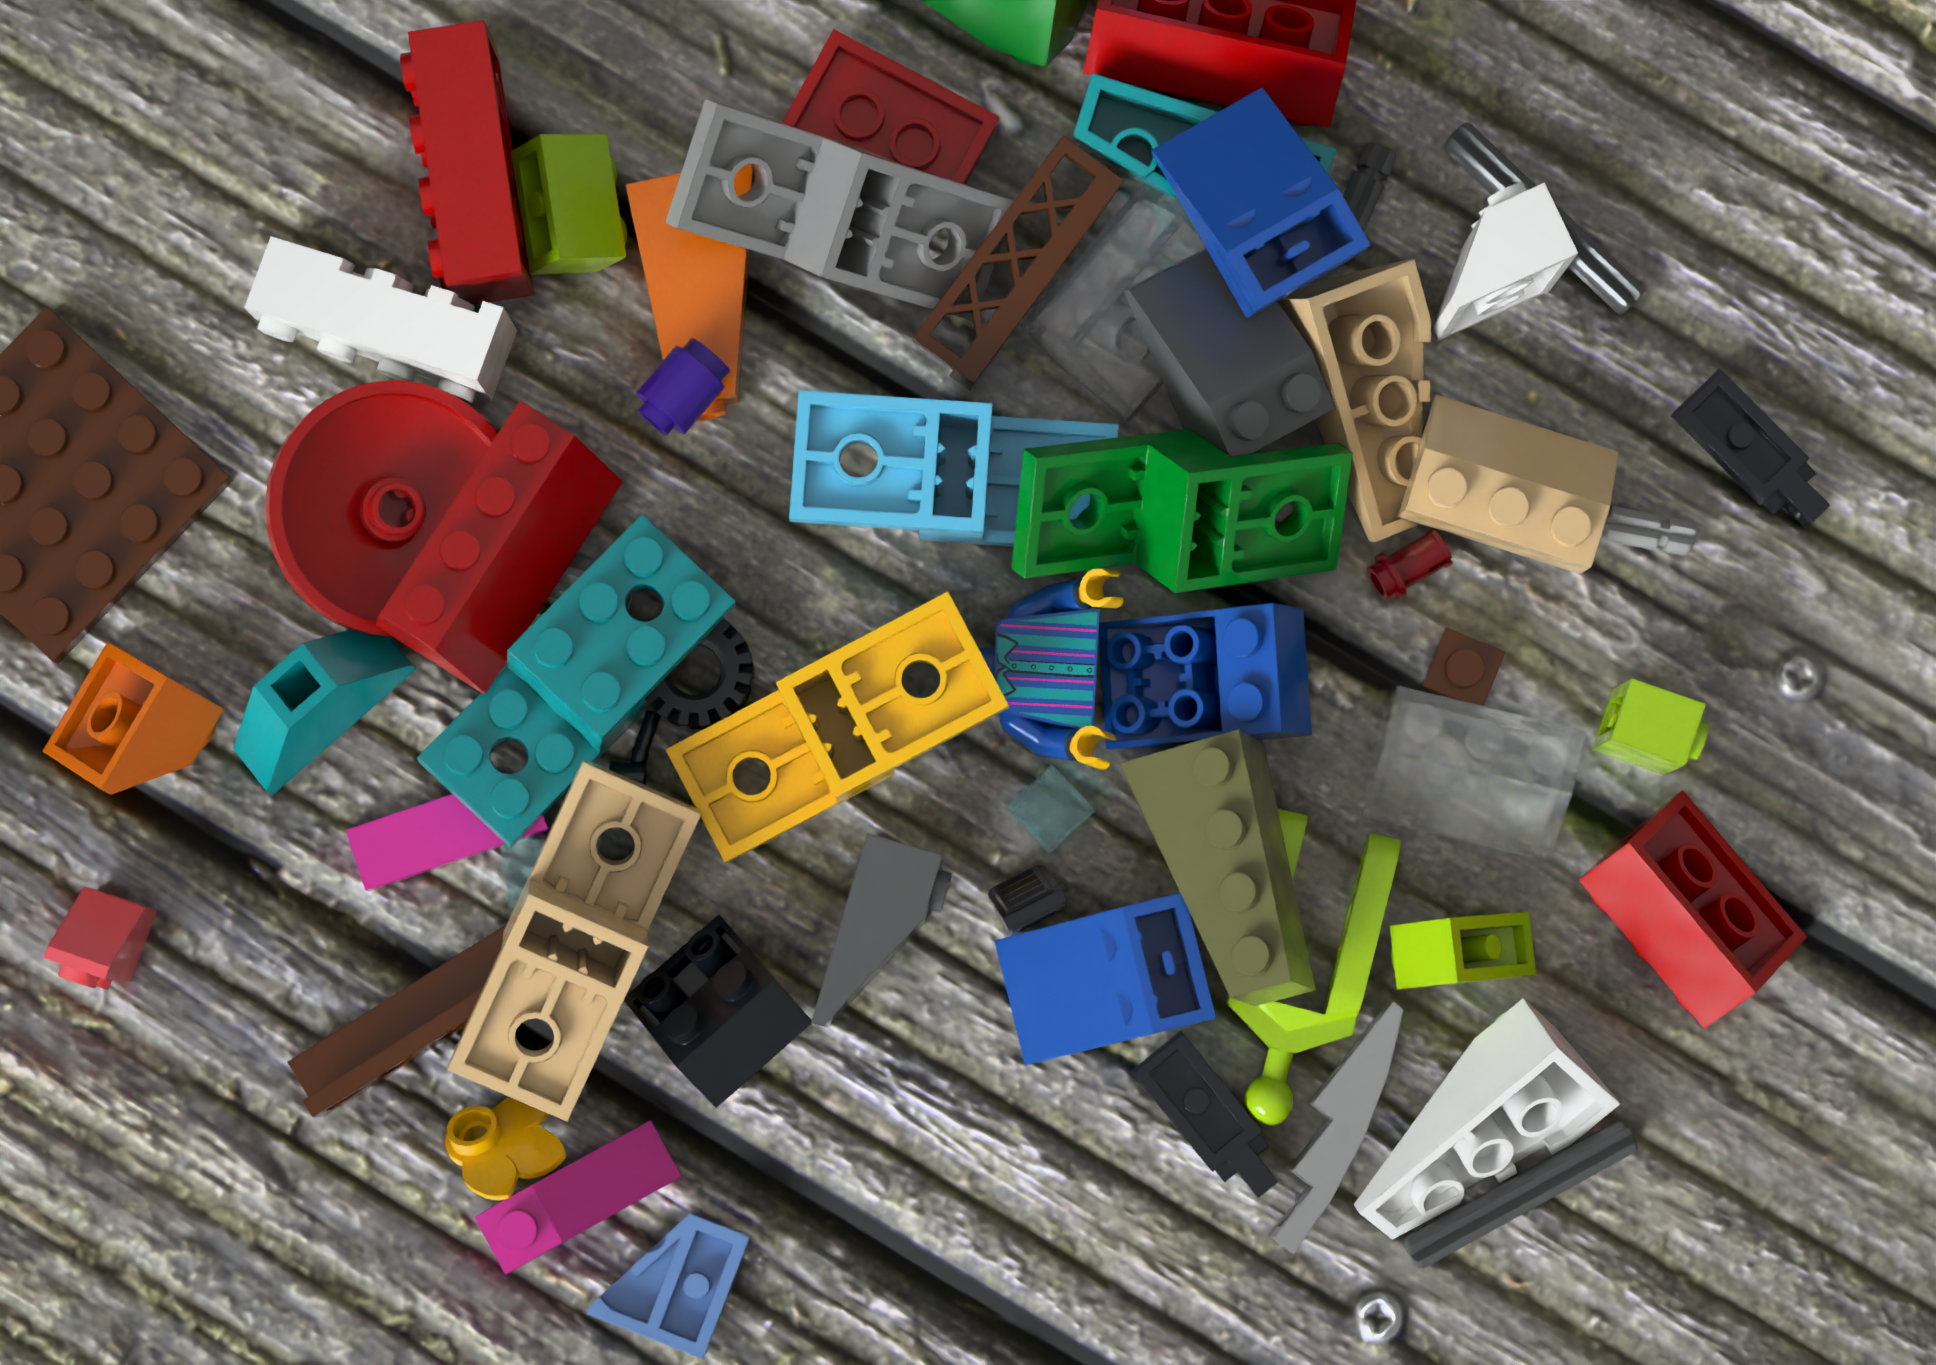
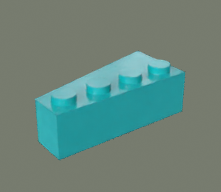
M1092 73L1074 130L1073 142L1183 208L1152 155L1151 150L1218 112ZM1301 138L1329 175L1337 149Z

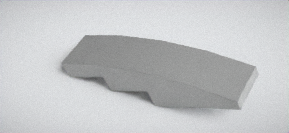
M1394 1001L1387 1002L1308 1102L1324 1115L1327 1120L1288 1168L1308 1186L1268 1235L1292 1254L1296 1252L1332 1200L1366 1135L1389 1073L1404 1009Z

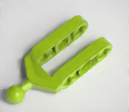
M1277 807L1293 880L1308 816ZM1369 831L1366 837L1322 1013L1276 1001L1253 1006L1231 998L1228 994L1226 1004L1269 1047L1262 1076L1255 1078L1248 1084L1244 1092L1243 1105L1256 1123L1263 1126H1274L1282 1123L1290 1116L1294 1107V1095L1287 1083L1294 1053L1353 1035L1397 866L1401 839Z

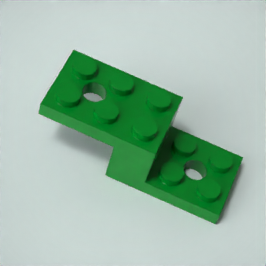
M1191 429L1023 449L1011 569L1025 579L1135 563L1174 593L1337 570L1353 452L1341 444L1335 443L1229 456ZM1090 494L1089 506L1076 519L1070 520V510L1074 502L1082 495ZM1293 501L1292 513L1285 517L1279 526L1275 527V518L1279 510L1285 504Z

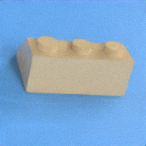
M1436 395L1398 517L1580 574L1590 569L1594 561L1611 505L1619 452Z

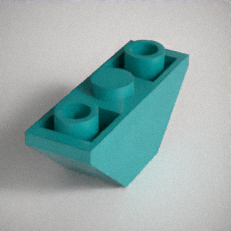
M346 630L303 642L253 686L233 749L266 792L274 795L412 674L416 668L391 637L366 635L353 630Z

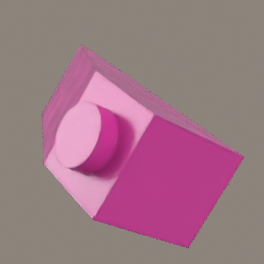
M650 1120L474 1218L506 1275L682 1177V1174L654 1123Z

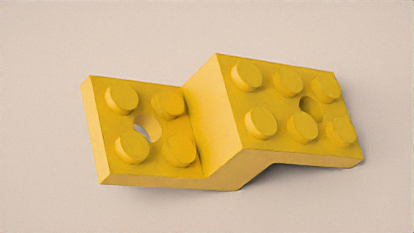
M946 592L775 682L779 690L665 750L697 809L701 810V819L723 861L727 864L895 775L894 769L1001 713L1008 709L1009 705L949 592ZM917 662H925L937 669L940 675V685L935 693L929 697L915 698L905 691L902 685V676L910 665ZM745 760H761L770 769V783L759 794L747 795L739 791L735 786V770Z

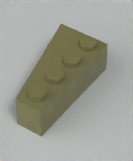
M1237 729L1119 763L1229 996L1250 1005L1258 1006L1316 991L1264 743Z

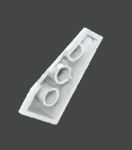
M1522 998L1473 1039L1356 1200L1354 1206L1359 1214L1393 1240L1459 1205L1464 1197V1190L1494 1175L1498 1183L1518 1173L1514 1163L1544 1147H1547L1551 1155L1572 1145L1618 1107L1620 1103L1556 1027Z

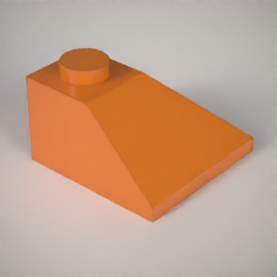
M107 642L42 752L102 791L112 795L192 765L200 750L212 739L216 723L225 709Z

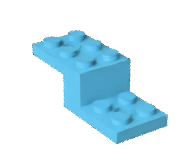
M798 390L789 519L790 522L919 530L920 541L1014 547L1023 449L1117 438L1119 424L992 416V403ZM852 444H866L873 448L878 456L876 468L865 477L856 478L849 476L840 465V457L843 451ZM1090 494L1082 495L1074 502L1070 510V520L1076 519L1089 506Z

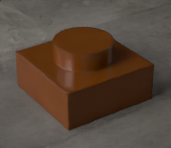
M1446 627L1420 688L1479 713L1483 709L1505 651Z

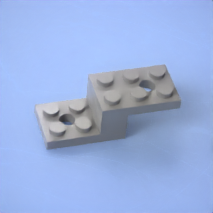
M705 99L665 223L677 229L786 260L826 279L934 309L1014 200L902 165L860 147ZM752 164L755 169L754 184L746 194L737 196L734 189L735 176L743 166ZM946 228L948 233L947 247L939 257L931 259L929 242L938 230ZM1003 239L1001 240V242L998 244V246L995 248V250L992 252L991 255H993V254H998ZM994 264L983 265L975 275L979 302L983 300ZM968 286L954 305L970 303ZM972 312L954 315L973 321Z

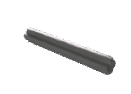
M1464 123L1459 126L1444 145L1445 151L1491 195L1519 182H1523L1526 190L1536 187L1524 173L1470 123ZM1556 205L1578 251V254L1568 267L1616 313L1623 314L1627 312L1642 296L1644 292L1643 286Z
M1616 1121L1406 1236L1403 1240L1406 1252L1417 1268H1426L1635 1153L1638 1149L1635 1136L1624 1121Z

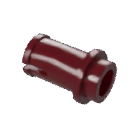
M1431 529L1426 535L1389 556L1382 552L1376 555L1375 563L1367 567V573L1374 588L1384 600H1388L1393 596L1400 600L1407 596V588L1442 568L1451 566L1453 561L1443 538L1436 530Z

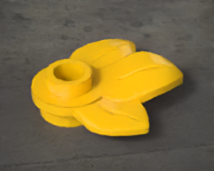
M511 1097L505 1098L492 1109L485 1106H470L457 1112L447 1125L445 1148L451 1160L462 1166V1175L466 1186L472 1192L486 1199L506 1200L512 1196L518 1177L533 1179L547 1175L555 1170L566 1159L567 1154L559 1138L540 1126L546 1120L548 1113Z

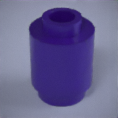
M690 338L683 348L675 346L637 390L636 394L644 402L637 411L646 421L666 436L673 428L682 434H686L725 388L722 381L729 374L730 369L706 346L696 339Z

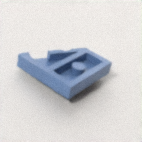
M689 1213L661 1241L589 1306L587 1315L704 1359L751 1235Z

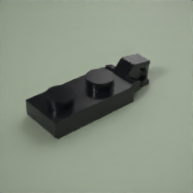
M1718 369L1671 415L1760 506L1763 504L1772 514H1775L1783 507L1804 528H1807L1829 508L1830 504L1808 483L1816 475L1806 462L1809 457L1722 370Z
M1181 1031L1131 1071L1212 1172L1216 1171L1224 1182L1238 1173L1257 1198L1263 1196L1278 1183V1180L1258 1157L1260 1153L1270 1146L1260 1134L1262 1130Z

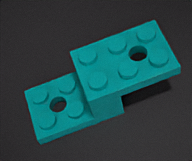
M642 514L507 650V667L497 676L486 695L480 693L418 756V762L511 849L569 790L583 758L595 763L644 713L646 697L735 607L736 601ZM636 591H652L661 599L663 610L654 620L647 622L638 621L632 618L626 610L625 602L628 597ZM511 741L523 746L528 756L527 763L523 769L513 774H505L494 768L490 761L491 752L502 742Z

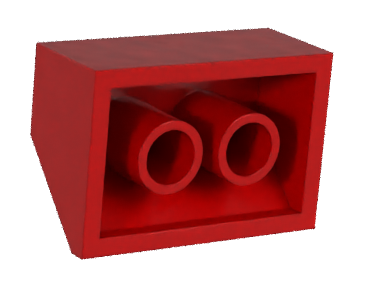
M1683 790L1616 844L1579 879V882L1590 893L1596 906L1607 913L1632 943L1636 953L1650 964L1672 990L1678 1003L1685 1010L1689 1011L1704 1029L1757 993L1807 938L1799 926Z

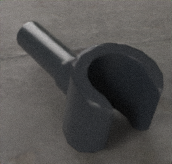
M646 711L634 747L632 748L631 761L611 760L609 770L646 785L648 752L661 715L653 711Z

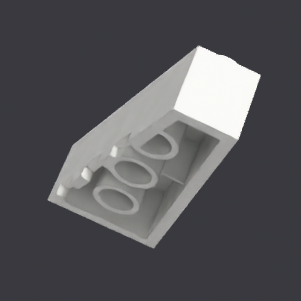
M272 236L270 237L244 307L256 320L260 321L257 327L259 331L287 342H293L296 333L320 341L317 347L319 352L344 362L353 363L356 354L378 361L379 364L376 371L399 381L413 382L415 375L439 383L437 388L455 395L467 404L473 403L475 395L492 401L517 333V329L504 307L483 301L479 313L474 312L475 307L472 304L458 298L455 292L431 285L430 289H426L424 296L413 293L415 286L412 283L400 278L396 274L377 268H366L363 276L353 272L355 265L344 258Z

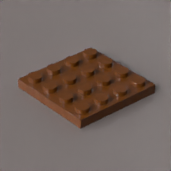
M47 306L0 354V613L52 662L59 664L232 483L233 479Z

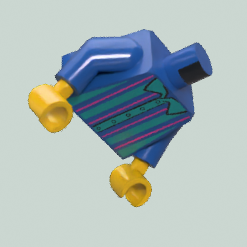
M1092 569L1083 578L1047 585L1012 604L1006 613L1005 619L996 620L995 648H979L1009 705L1008 709L995 715L999 716L1003 731L1038 756L1079 761L1099 770H1105L1110 766V762L1094 757V747L1098 741L1102 739L1116 741V737L1114 734L1094 726L1100 610L1089 608H1118L1123 604L1122 597L1105 598L1103 595L1104 582L1110 577L1121 576L1117 570Z

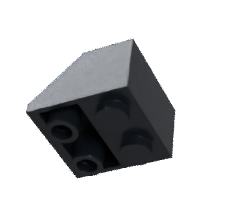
M720 915L716 916L702 930L695 933L685 945L653 973L645 977L624 999L625 1003L673 1064L715 1108L812 1024V1020Z

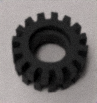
M724 618L697 645L710 649L720 661L721 673L716 685L703 694H687L675 686L670 673L646 697L650 706L659 715L676 726L703 729L702 727L713 725L741 710L740 706L745 699L748 700L752 691L751 683L754 678L752 655L741 633Z

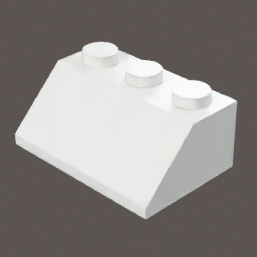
M1519 182L1496 192L1487 199L1489 206L1479 212L1480 219L1471 225L1473 230L1461 248L1431 331L1436 342L1550 291L1576 257L1578 251L1545 182L1529 190H1526L1523 182Z

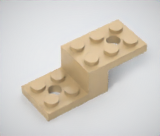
M583 758L504 929L502 948L448 1063V1071L568 1122L649 947V926L701 817L700 809ZM617 827L628 831L634 839L635 845L629 856L622 860L613 861L603 857L599 853L596 844L602 832ZM537 1018L544 1020L552 1028L554 1037L546 1048L532 1051L524 1048L517 1041L516 1030L521 1023L528 1019Z

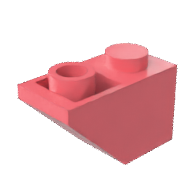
M84 886L48 944L43 958L62 964L58 973L59 977L87 987H100L109 990L112 980L132 982L157 910L98 889Z

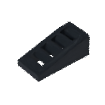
M1041 865L1034 866L994 886L988 892L989 900L1007 935L1011 934V936L1062 911L1067 902L1060 886L1049 871Z

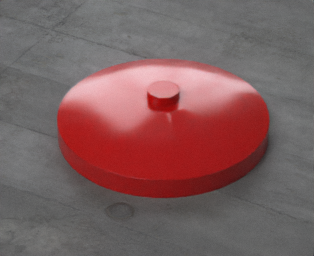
M388 380L358 385L334 395L312 409L296 424L280 447L271 468L265 497L266 526L271 548L280 569L294 590L318 613L338 625L366 635L393 637L376 626L378 616L498 433L494 427L478 411L455 395L433 386L411 381Z

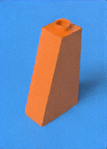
M751 164L743 166L735 176L734 189L737 196L746 194L754 184L755 178ZM677 173L625 185L662 359L664 360L675 346L683 348L690 338H694L718 356L730 369L729 374L722 381L725 388L696 421L698 422L724 416L727 414V405L739 403L750 250L677 229L665 223L681 174Z

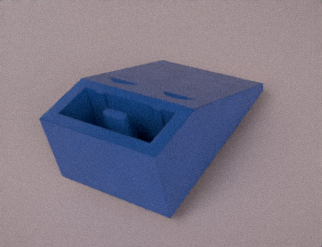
M1263 88L1256 90L1151 150L1152 155L1246 318L1253 316L1351 260L1371 245L1339 188Z
M1269 603L1099 623L1105 731L1114 734L1116 737V741L1106 739V749L1180 746L1237 729L1258 740L1312 736L1303 608Z
M1181 893L1112 909L994 941L1025 1066L1216 1019L1191 915Z

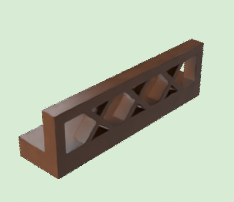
M1063 135L911 340L950 368L952 372L949 376L970 391L1118 192L1124 180ZM1065 156L1092 176L1094 180L1081 197L1054 201L1050 174ZM1043 185L1045 202L1029 204ZM1072 208L1058 227L1056 210ZM1047 211L1051 238L1043 248L1016 251L1013 224L1018 217L1024 214ZM1005 236L1008 252L991 255ZM1035 258L1020 278L1018 260ZM1009 262L1013 289L1006 298L979 302L975 281L977 272L983 265ZM968 286L970 303L954 305ZM997 309L983 328L980 311ZM972 312L976 338L962 357H959L931 336L945 316Z
M506 925L287 1062L308 1095L303 1100V1103L311 1116L325 1117L463 1030L502 948L503 932Z

